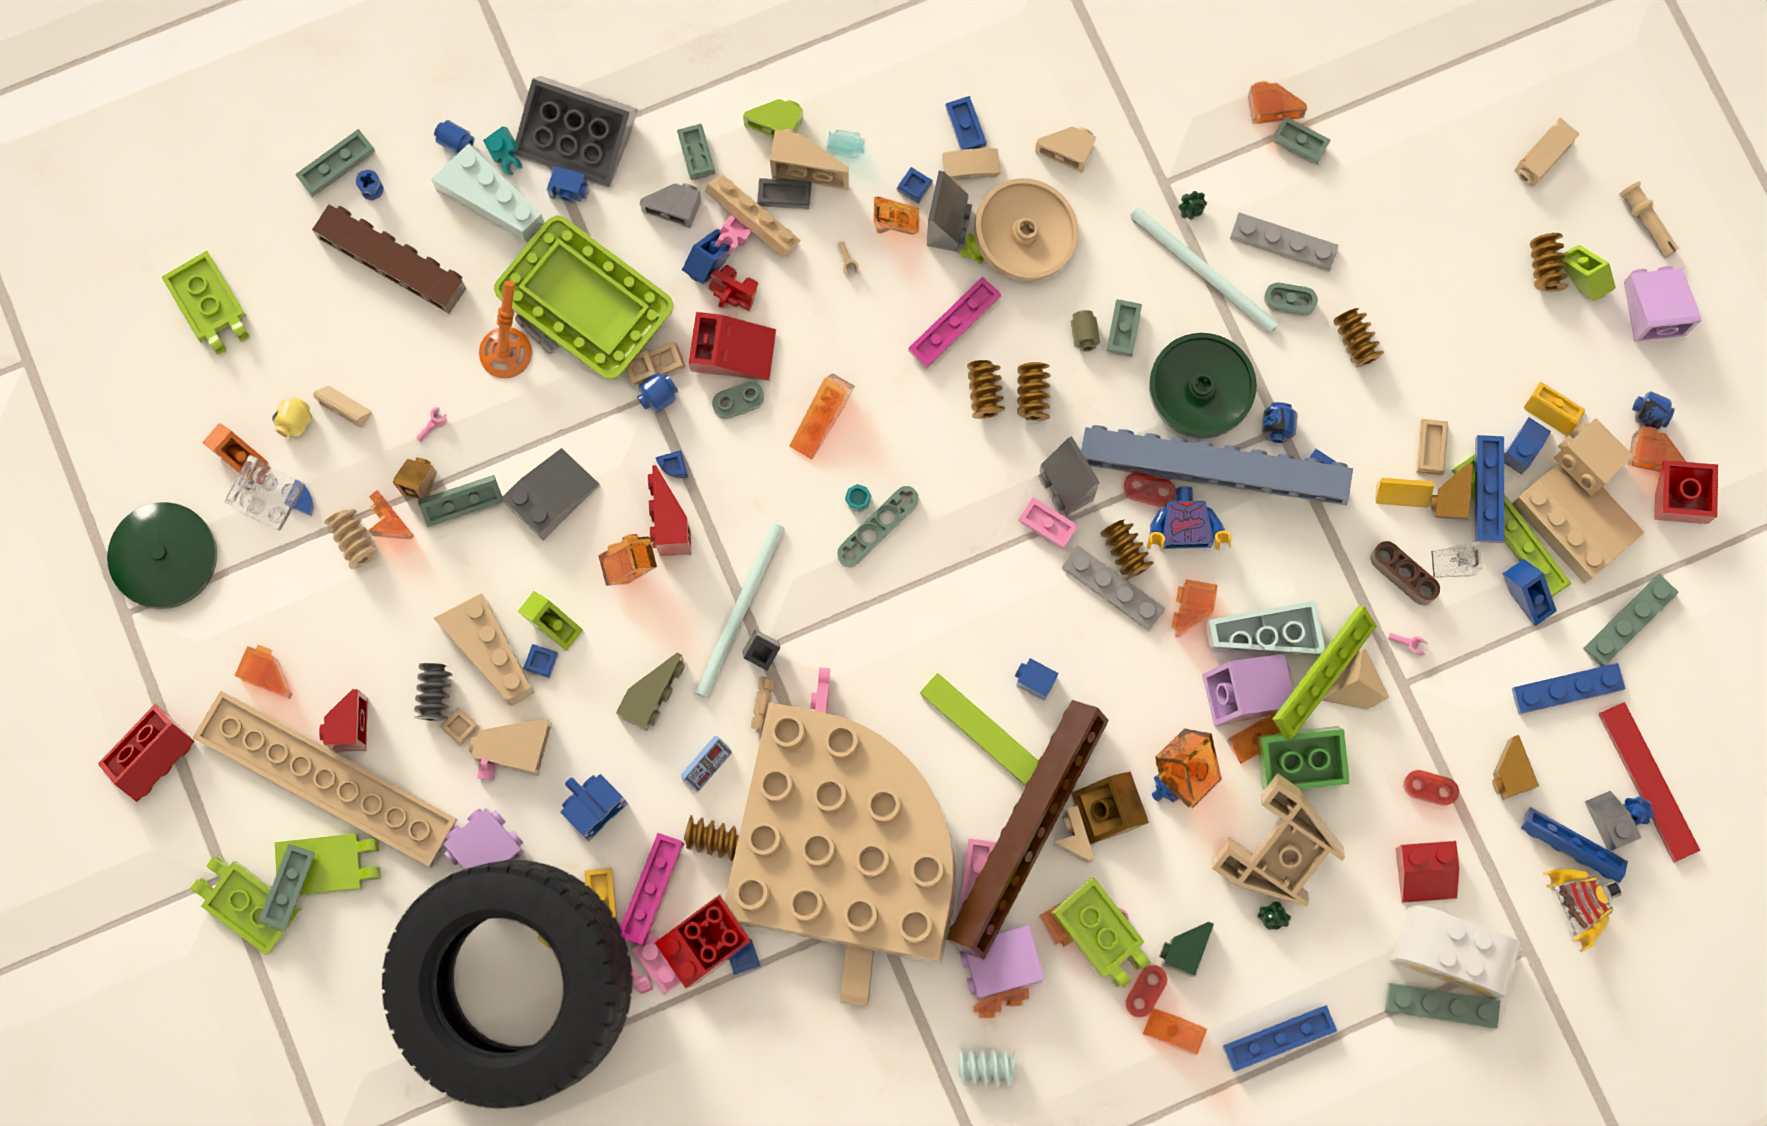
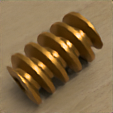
M1561 233L1543 234L1535 237L1529 243L1533 249L1531 257L1535 259L1532 262V267L1536 269L1533 272V277L1537 279L1534 282V287L1538 290L1560 291L1569 286L1567 283H1561V280L1568 277L1567 273L1559 272V270L1567 267L1566 263H1558V260L1566 257L1565 253L1557 252V250L1564 248L1563 243L1556 242V240L1563 238Z
M1359 308L1348 310L1333 320L1335 325L1340 326L1337 330L1338 334L1345 335L1342 338V343L1349 344L1346 352L1353 354L1350 361L1358 363L1355 366L1356 368L1370 364L1384 354L1383 350L1375 351L1380 342H1371L1370 339L1376 333L1374 331H1366L1372 324L1371 322L1362 323L1367 313H1358Z
M976 360L968 363L967 368L971 370L968 373V379L971 380L969 389L972 390L970 399L974 401L971 404V409L975 411L972 414V418H991L1005 411L1004 406L997 405L998 402L1004 400V397L996 395V392L1003 390V386L995 385V382L1002 380V376L994 375V372L1000 370L1001 366L994 365L989 360Z
M1029 362L1017 368V373L1020 375L1017 378V383L1021 385L1017 388V393L1020 395L1017 398V404L1020 406L1017 408V414L1026 420L1040 421L1050 419L1049 414L1043 413V410L1050 408V404L1043 402V400L1051 397V394L1043 392L1044 389L1051 387V384L1043 382V379L1051 377L1050 373L1043 372V369L1050 367L1049 364Z
M1125 519L1103 529L1100 535L1101 537H1109L1105 544L1108 547L1114 546L1110 554L1112 556L1119 555L1115 560V564L1118 566L1124 565L1120 569V573L1122 575L1129 574L1125 579L1128 580L1145 572L1154 562H1144L1143 559L1149 553L1148 551L1139 552L1144 543H1134L1139 534L1138 532L1129 533L1134 524H1125Z
M690 814L684 835L686 849L691 850L696 844L697 852L701 853L707 846L708 855L712 856L717 849L719 858H723L726 852H728L729 860H734L739 835L736 834V826L733 825L729 832H726L725 823H722L718 829H715V822L711 820L706 827L704 826L703 817L699 819L697 824H694L693 815Z

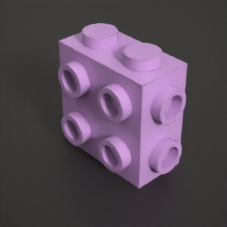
M487 808L474 811L467 818L469 822L461 829L459 827L453 829L446 836L448 840L443 843L448 849L444 853L454 865L460 863L464 869L490 862L516 860L524 853L520 847L523 841L514 831L508 833L502 826L506 823L503 817L496 810L491 813Z

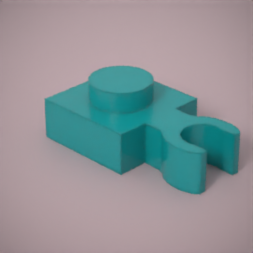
M500 127L483 140L493 161L496 163L502 162V169L506 174L513 175L510 168L512 163H514L516 168L522 169L521 161L513 154L519 148L508 127Z

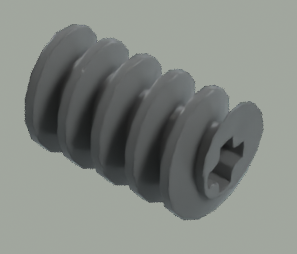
M419 663L418 668L424 672L418 674L417 679L424 683L416 686V690L423 694L415 696V701L422 704L414 707V712L420 714V716L414 717L415 719L427 721L448 719L447 715L441 713V710L449 708V705L442 702V699L450 698V694L443 692L444 688L451 687L450 683L444 681V678L452 676L451 672L445 670L447 665Z

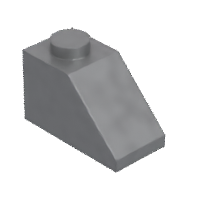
M674 183L641 198L639 204L641 211L691 228L701 202L700 191H697V188L690 184L683 183L679 185Z
M1611 791L1584 801L1607 850L1612 851L1642 838L1630 812Z

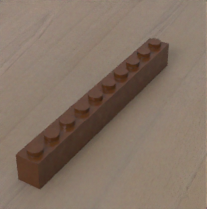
M1071 700L1068 708L1064 711L1062 719L1056 731L1052 734L1045 752L1040 757L1035 771L1027 781L1025 789L1018 803L1015 804L1007 824L1001 830L998 841L989 853L980 875L977 876L970 894L963 902L961 911L949 929L946 940L959 951L982 960L985 959L1109 722V719L1098 707Z

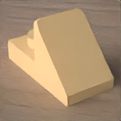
M1078 806L1068 808L1066 810L1067 816L1063 817V822L1067 833L1072 832L1073 836L1057 840L1053 845L1086 863L1091 862L1094 856Z

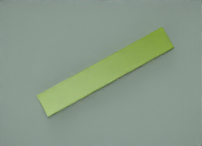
M1474 454L1453 468L1452 472L1455 475L1466 464H1473L1471 498L1475 502ZM1504 494V542L1519 562L1525 559L1543 572L1553 597L1572 583Z
M1357 606L1273 717L1275 724L1285 739H1293L1377 627L1365 606Z
M937 672L920 691V695L1026 786L1039 760Z

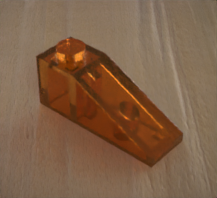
M834 373L825 377L789 447L813 459L843 411L855 385Z

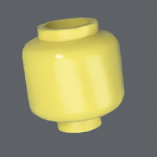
M296 397L284 399L272 416V422L276 426L275 431L285 438L301 436L312 420V414L309 411L310 406Z

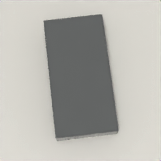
M759 178L758 205L810 209L811 181Z

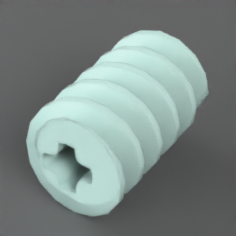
M959 1049L958 1077L961 1078L963 1086L967 1085L969 1078H972L974 1086L978 1085L980 1078H983L985 1086H989L992 1078H994L996 1086H1000L1003 1078H1005L1008 1087H1011L1015 1079V1051L1011 1059H1009L1006 1050L1002 1051L1000 1058L997 1057L995 1050L991 1051L989 1058H986L984 1050H980L977 1058H975L973 1050H969L967 1057L964 1058L962 1050Z

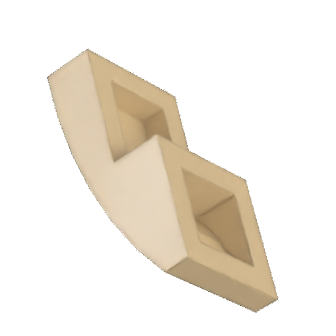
M966 149L944 152L942 154L944 172L952 179L969 180L972 176L997 177L1000 174L998 149Z
M672 341L650 352L648 350L640 352L626 370L632 385H636L656 373L664 376L685 367L677 343Z

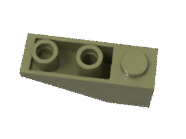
M675 653L628 688L616 711V715L645 731H648L650 726L654 727L661 714L658 709L662 701L666 703L672 694L673 688L670 686L674 678L679 679L685 668V664L682 663L684 660L682 654Z

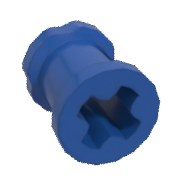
M366 169L357 175L356 185L365 199L373 201L382 196L384 187L376 172Z

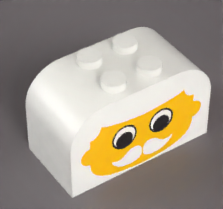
M1415 905L1406 910L1390 961L1487 997L1500 999L1505 997L1522 943L1508 935L1448 913Z

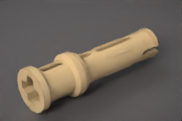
M1638 181L1624 189L1619 195L1626 199L1632 208V215L1640 218L1666 258L1680 248L1653 210L1654 202L1652 199L1649 200L1640 187L1642 185L1641 182Z

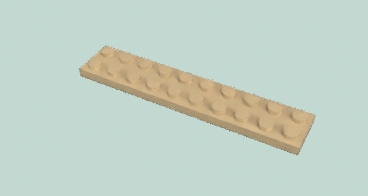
M223 691L219 692L193 736V739L430 868L441 851L443 843L446 842V836L452 831L458 821L455 817Z

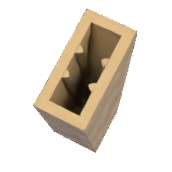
M542 718L478 730L477 737L473 736L471 739L469 752L472 753L471 757L475 761L481 762V759L485 758L488 764L538 776L552 722L549 719Z

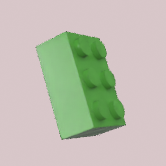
M1333 726L1299 730L1293 739H1285L1281 732L1257 735L1263 790L1266 789L1277 773L1300 789L1350 784L1343 728Z

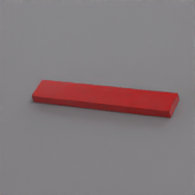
M1623 702L1599 713L1598 715L1637 792L1645 801H1650L1652 804L1651 809L1655 814L1651 819L1673 862L1701 851L1626 703Z

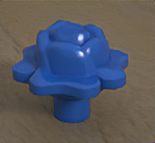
M1161 774L1153 777L1156 783V790L1152 793L1154 800L1159 802L1165 798L1174 803L1179 799L1177 792L1180 786L1174 777Z
M1641 796L1625 799V804L1623 805L1630 812L1635 825L1649 824L1650 818H1653L1655 814L1651 809V802L1645 801Z

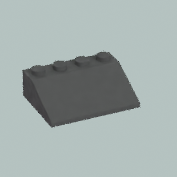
M544 76L532 78L515 140L519 150L513 154L553 168L558 166L585 174L586 179L609 187L631 135L638 109Z

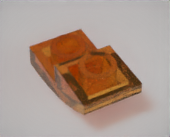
M1029 988L1008 990L990 996L973 1007V1013H979V1018H996V1013L1002 1011L1001 1001H1006V1006H1023V1000H1029Z

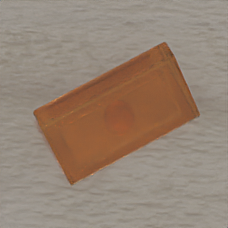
M1276 712L1271 713L1228 738L1227 743L1240 764L1258 755L1257 735L1281 732L1273 720Z

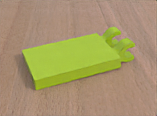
M207 250L161 277L200 343L208 340L217 355L227 350L217 334L225 328L231 326L241 342L250 337L240 321L247 315Z
M353 833L274 842L276 874L288 844L315 852V857L299 896L362 889L363 880L381 879L380 867L361 868L360 853L379 851L378 840L365 839L359 841V835Z
M212 857L206 867L218 874L221 879L214 888L205 879H196L190 889L205 899L201 905L203 909L263 954L269 955L285 934L283 931L258 923L271 887L237 861H233L229 866L221 857ZM296 905L290 918V921L288 923L287 929L290 927V925L293 923V921L301 911V909Z
M1090 877L1051 912L1052 916L1099 976L1106 978L1109 975L1110 980L1116 987L1121 986L1124 988L1131 981L1129 976L1119 966L1128 957L1136 969L1141 968L1143 970L1151 963L1149 958L1139 948L1145 941L1095 877Z

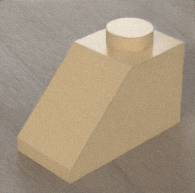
M1072 126L1038 138L1035 153L1083 172L1095 146L1097 136H1094L1086 128L1080 127L1078 129Z

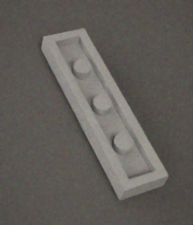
M1241 212L1237 215L1230 236L1231 240L1329 272L1339 246L1338 244Z
M1079 545L1062 566L1063 570L1148 631H1150L1165 610V607Z

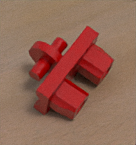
M725 265L720 271L714 269L708 289L714 292L713 296L720 299L718 307L724 310L730 304L735 308L740 306L750 311L753 307L758 282L749 277L743 283L735 280L737 276L736 270L729 265Z

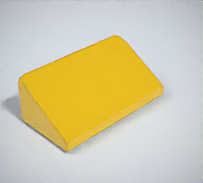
M1539 382L1524 406L1526 411L1566 436L1572 433L1585 412L1584 408L1542 382Z
M1381 478L1376 484L1375 502L1387 505L1428 507L1434 483L1433 481Z

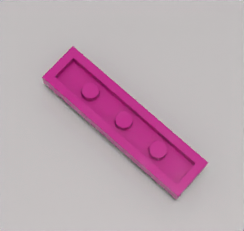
M982 276L908 348V351L927 369L1001 298V293Z
M657 833L620 926L623 931L621 934L625 936L627 941L645 946L685 845L683 841Z

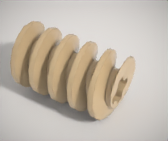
M356 509L342 510L324 521L326 525H329L328 531L334 534L333 540L339 543L338 549L344 552L343 558L349 561L348 566L350 569H356L369 563L374 558L372 553L377 549L376 545L367 546L372 540L371 536L362 537L367 528H357L362 522L361 518L352 519L357 513Z

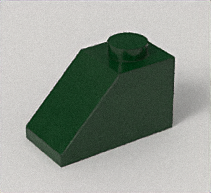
M1204 923L1173 937L1169 943L1164 942L1159 955L1163 959L1161 965L1194 977L1214 923Z

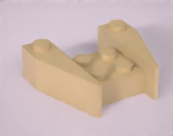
M1277 773L1261 794V805L1280 818L1254 853L1228 837L1212 857V869L1235 885L1307 907L1309 895L1308 891L1302 887L1329 853L1343 861L1345 859L1344 847L1301 789Z

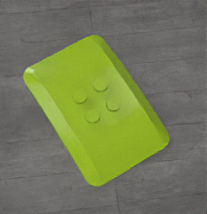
M557 215L550 217L542 225L494 285L495 294L502 301L504 282H514L515 288L512 304L514 312L607 380L617 379L624 373L674 309L673 300L667 293L569 220Z

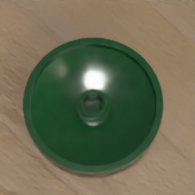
M1192 333L1179 337L1169 343L1156 358L1149 378L1151 402L1159 417L1173 430L1194 438L1217 437L1236 428L1248 415L1256 396V375L1248 356L1231 340L1212 333Z
M169 502L151 503L127 515L113 532L107 551L108 569L116 587L133 602L152 609L174 608L194 599L208 585L217 562L216 541L207 523L191 509Z

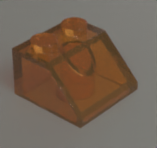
M1184 728L1155 756L1160 780L1188 808H1194L1222 780L1212 733Z

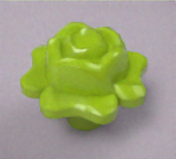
M969 233L968 237H966V247L960 249V254L963 258L971 257L973 261L982 264L985 259L977 247L974 235Z

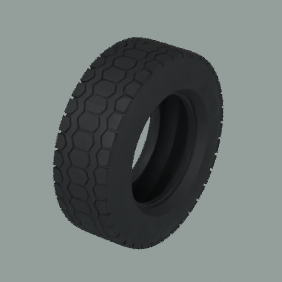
M528 860L496 861L470 867L443 878L423 892L405 911L406 913L402 915L394 929L396 931L392 933L387 946L389 951L385 953L382 968L385 971L382 972L381 990L385 992L382 993L384 1011L387 1010L388 1012L385 1014L390 1031L393 1030L394 1032L391 1035L398 1049H403V1052H401L403 1057L411 1067L415 1066L413 1070L423 1080L430 1081L429 1085L441 1093L446 1092L448 1097L477 1107L484 1106V1108L495 1109L523 1107L546 1100L580 1082L594 1071L609 1054L627 1020L626 1015L629 1013L632 999L630 994H632L633 976L630 973L633 971L631 957L627 953L629 952L625 936L621 934L623 931L616 917H612L613 913L606 903L600 900V896L589 886H585L586 883L574 875L548 864ZM488 919H508L528 926L547 942L558 960L563 980L561 1007L549 1031L535 1044L513 1046L502 1044L486 1037L469 1022L459 1005L454 985V969L457 956L470 933Z

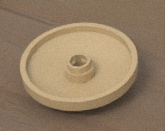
M1018 178L997 185L984 197L974 219V237L983 258L999 273L1019 281H1038L1053 276L1070 260L1078 242V222L1072 206L1058 190L1039 180Z

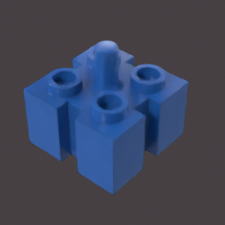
M601 773L597 777L592 775L582 786L571 777L565 782V786L573 795L562 804L564 809L560 813L589 842L628 802Z

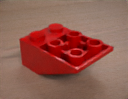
M696 312L689 356L690 370L692 372L769 381L776 329L725 315Z
M652 465V474H648V489L651 496H653V500H649V516H651V520L654 522V526L650 527V542L653 549L657 548L659 556L692 554L691 528L687 516L658 467Z
M719 894L654 943L686 989L698 984L746 946L751 939Z

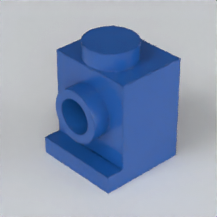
M554 166L546 190L551 199L555 200L556 195H558L561 200L566 202H573V200L581 202L582 199L587 198L589 184H587L585 174Z

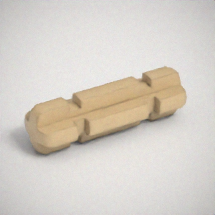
M760 677L758 679L757 688L760 690L756 692L753 709L755 717H752L751 728L758 731H763L768 705L772 699L770 691H773L774 680L767 677Z

